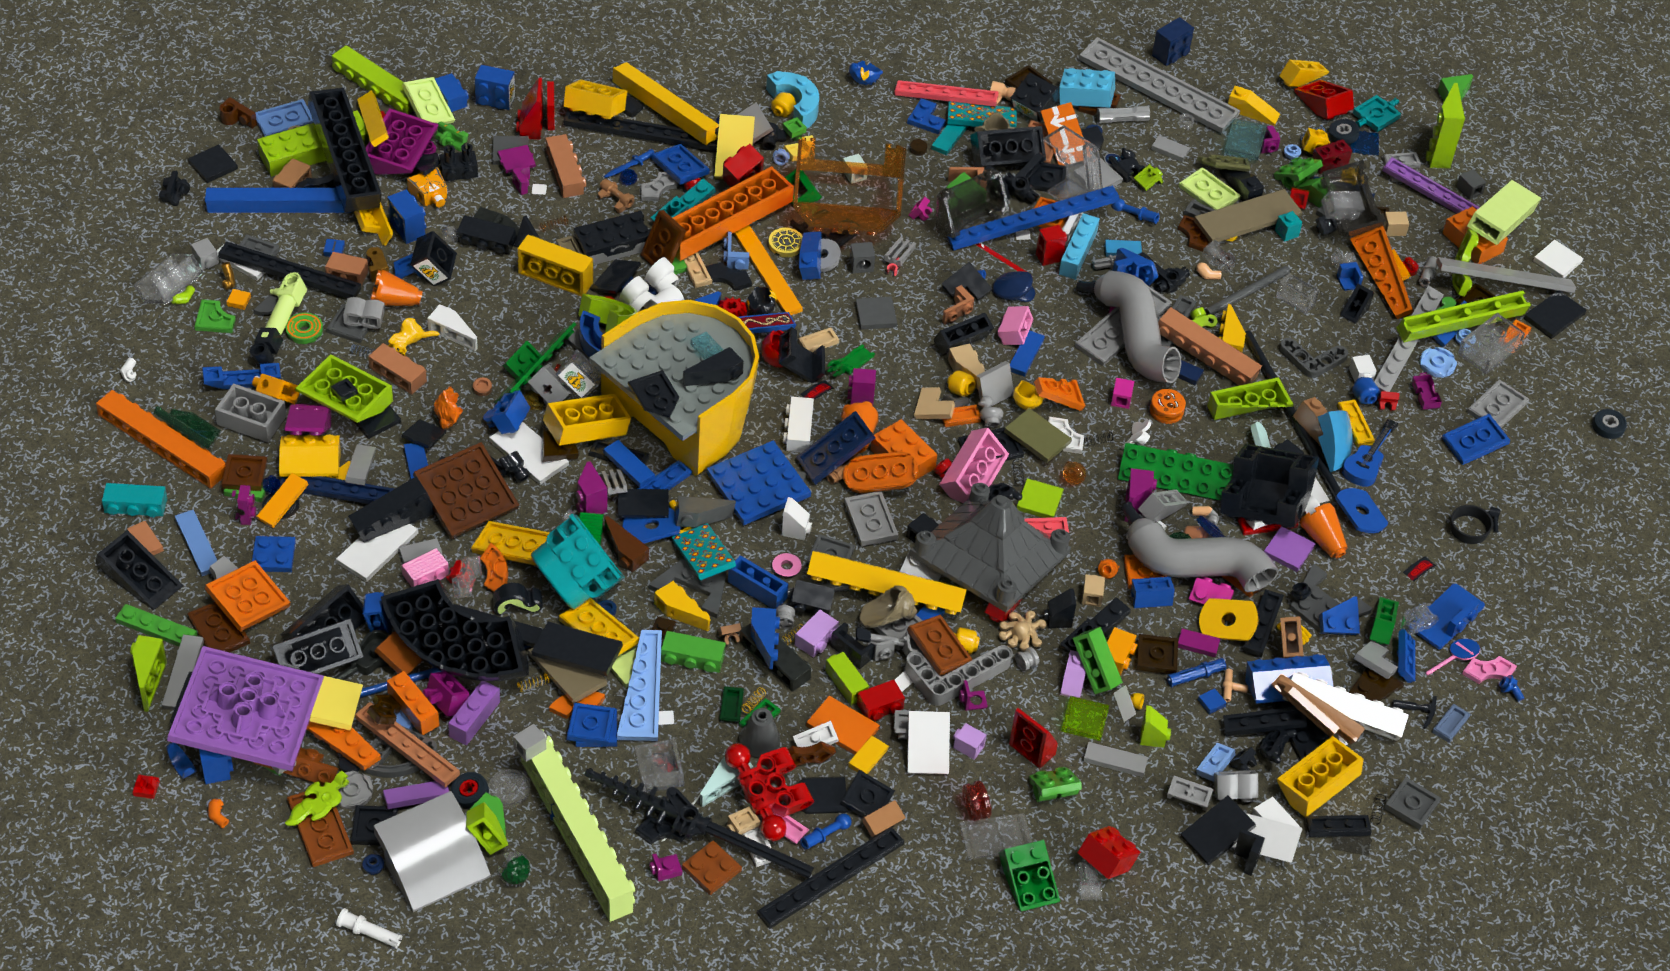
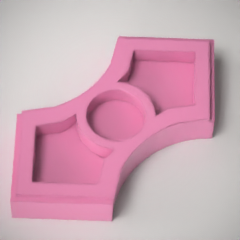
M1501 656L1491 661H1480L1473 658L1464 669L1462 675L1480 684L1482 681L1491 678L1502 680L1504 676L1512 675L1517 666Z

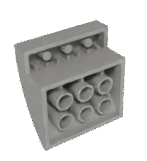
M452 791L374 825V834L384 850L385 864L413 912L491 877L475 836L466 827V817Z

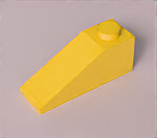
M1289 59L1279 77L1289 87H1300L1327 75L1329 71L1319 62Z
M1234 86L1229 96L1228 104L1239 109V115L1275 126L1280 116L1278 111L1251 90Z

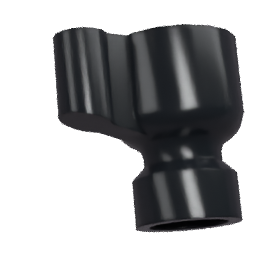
M769 122L773 131L762 137V148L772 151L776 147V141H786L787 133L784 129H779L775 123Z
M514 451L499 459V462L506 471L515 474L514 477L518 483L531 475L528 469L523 467L524 460L518 451Z

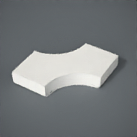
M1049 417L1048 422L1072 438V442L1063 451L1082 454L1084 435L1074 432L1068 424V419Z

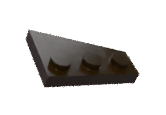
M542 418V462L578 459L579 451L575 443L559 446Z
M1367 667L1348 693L1362 694L1365 696V699L1370 701H1381L1388 698L1393 692L1402 689L1405 683L1392 676L1386 679Z

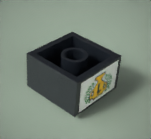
M1029 73L1010 97L1012 107L1017 108V111L1037 122H1042L1041 111L1052 108L1059 99L1058 87Z
M431 231L417 238L410 265L433 286H437L451 279L457 252L434 231Z

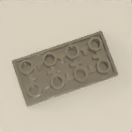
M533 648L528 650L529 656L547 673L548 677L573 704L607 685V680L600 674L532 656L531 651Z

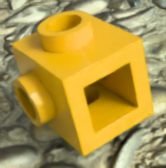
M1308 128L1301 143L1303 150L1313 155L1315 148L1330 144V141L1325 131Z

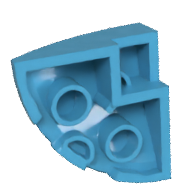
M1331 411L1317 417L1323 435L1319 436L1318 439L1330 472L1342 468L1352 451L1353 433L1347 411Z

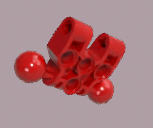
M732 744L725 751V761L730 768L738 770L740 775L737 777V780L742 787L745 800L750 804L753 812L756 815H760L763 820L760 827L761 834L769 841H778L784 837L787 830L786 822L782 817L808 808L814 803V800L805 783L793 786L785 784L783 775L796 767L787 747L761 754L755 768L751 769L749 766L750 750L743 744ZM770 783L776 784L777 787L771 786ZM752 790L758 791L759 794L753 793ZM779 801H783L787 805H782Z

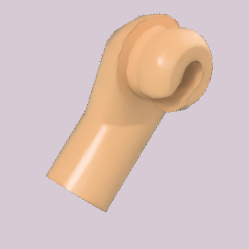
M1202 262L1197 265V272L1204 279L1221 280V271H1212L1207 264Z

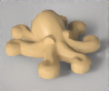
M1034 611L1026 612V619L1017 612L1009 613V619L1013 622H1000L999 628L1002 631L999 632V638L1004 641L1008 640L1007 645L1011 648L1016 647L1018 642H1021L1019 648L1023 652L1029 647L1030 637L1032 645L1040 647L1042 640L1038 638L1035 630L1038 628L1044 629L1046 621L1039 619L1032 623V619L1036 616Z

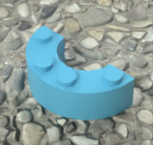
M776 71L767 75L766 90L773 98L781 92L792 94L797 103L794 106L793 118L798 117L809 128L818 116L819 92L817 87L807 77L795 73Z

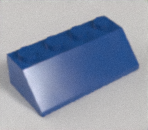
M1315 654L1304 657L1295 656L1293 658L1247 661L1245 681L1256 704L1286 701L1271 686L1280 674L1289 678L1293 673L1302 672L1307 674L1310 679L1324 680L1327 682V685L1333 687L1331 668L1325 655Z

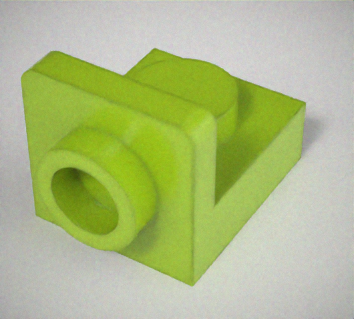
M1150 164L1134 177L1135 181L1145 191L1156 182L1160 184L1164 182L1161 177L1163 175L1157 167L1153 168Z

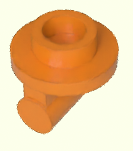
M1111 559L1101 560L1098 571L1102 577L1113 578L1118 573L1120 566Z

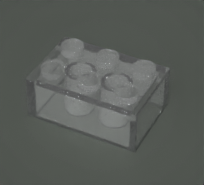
M172 253L133 286L144 303L166 305L173 300L176 294L185 291L187 285L199 279L198 276L203 273V270L193 254Z
M1496 313L1462 339L1458 355L1486 375L1521 348L1525 333L1499 313Z

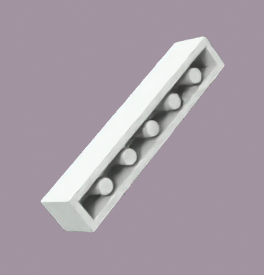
M1302 672L1293 673L1289 677L1298 685L1362 725L1365 730L1395 741L1402 737L1408 714L1403 713L1402 709L1386 707L1381 701L1367 700L1362 694L1348 693L1345 688L1340 686H1329L1326 681L1321 679H1310L1307 674Z

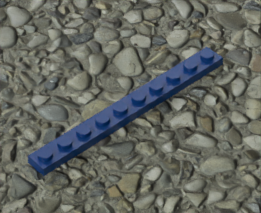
M1112 185L947 234V239L954 251L1119 202V195Z

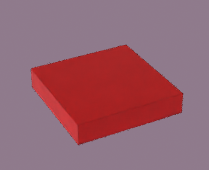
M547 81L548 130H555L554 81Z

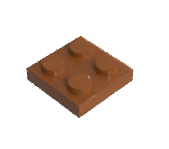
M714 840L682 864V869L709 895L713 894L742 871V867Z

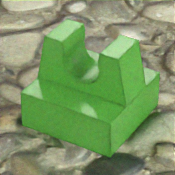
M798 117L786 121L782 125L784 131L794 141L800 140V137L806 133L807 129Z

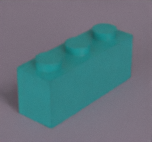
M106 483L102 498L104 513L112 515L128 514L131 516L146 515L150 517L164 516L167 493L165 486Z

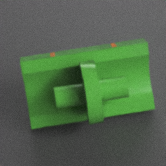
M439 122L435 138L443 146L451 145L456 150L462 151L461 146L467 142L468 133L456 130L451 124Z

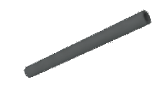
M1284 266L1204 309L1206 315H1213L1225 309L1228 304L1232 305L1288 275L1290 268Z

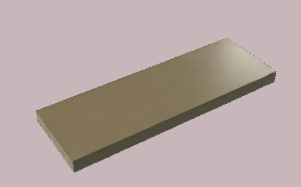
M1283 189L1195 216L1194 222L1209 242L1214 244L1275 225L1278 216L1291 211L1298 217H1301L1302 211L1286 190Z

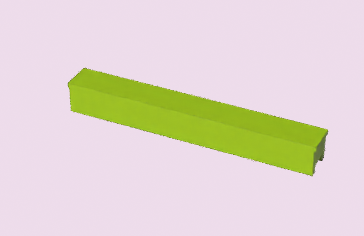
M1518 291L1405 317L1396 329L1402 341L1409 342L1525 315L1531 304L1530 302L1527 303L1524 299V291Z

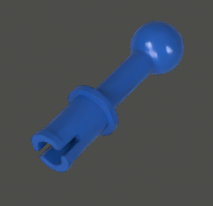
M1120 198L1119 202L1112 203L1114 210L1137 215L1139 220L1143 219L1157 224L1159 221V213L1150 211L1146 207L1139 209L1127 205Z
M842 813L836 817L834 823L825 828H814L812 833L800 839L801 846L807 850L818 843H824L826 836L838 829H848L852 824L850 816Z

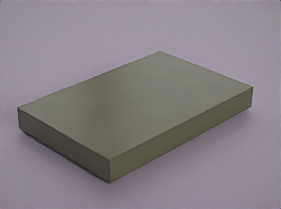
M1030 408L1005 427L1004 430L1007 435L1046 463L1072 442L1071 437Z

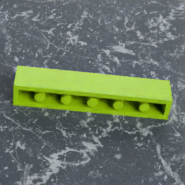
M347 45L331 55L332 67L336 72L342 73L347 79L354 81L361 88H365L368 91L372 90L375 96L382 99L385 104L394 107L397 111L406 114L414 111L402 88L403 81Z

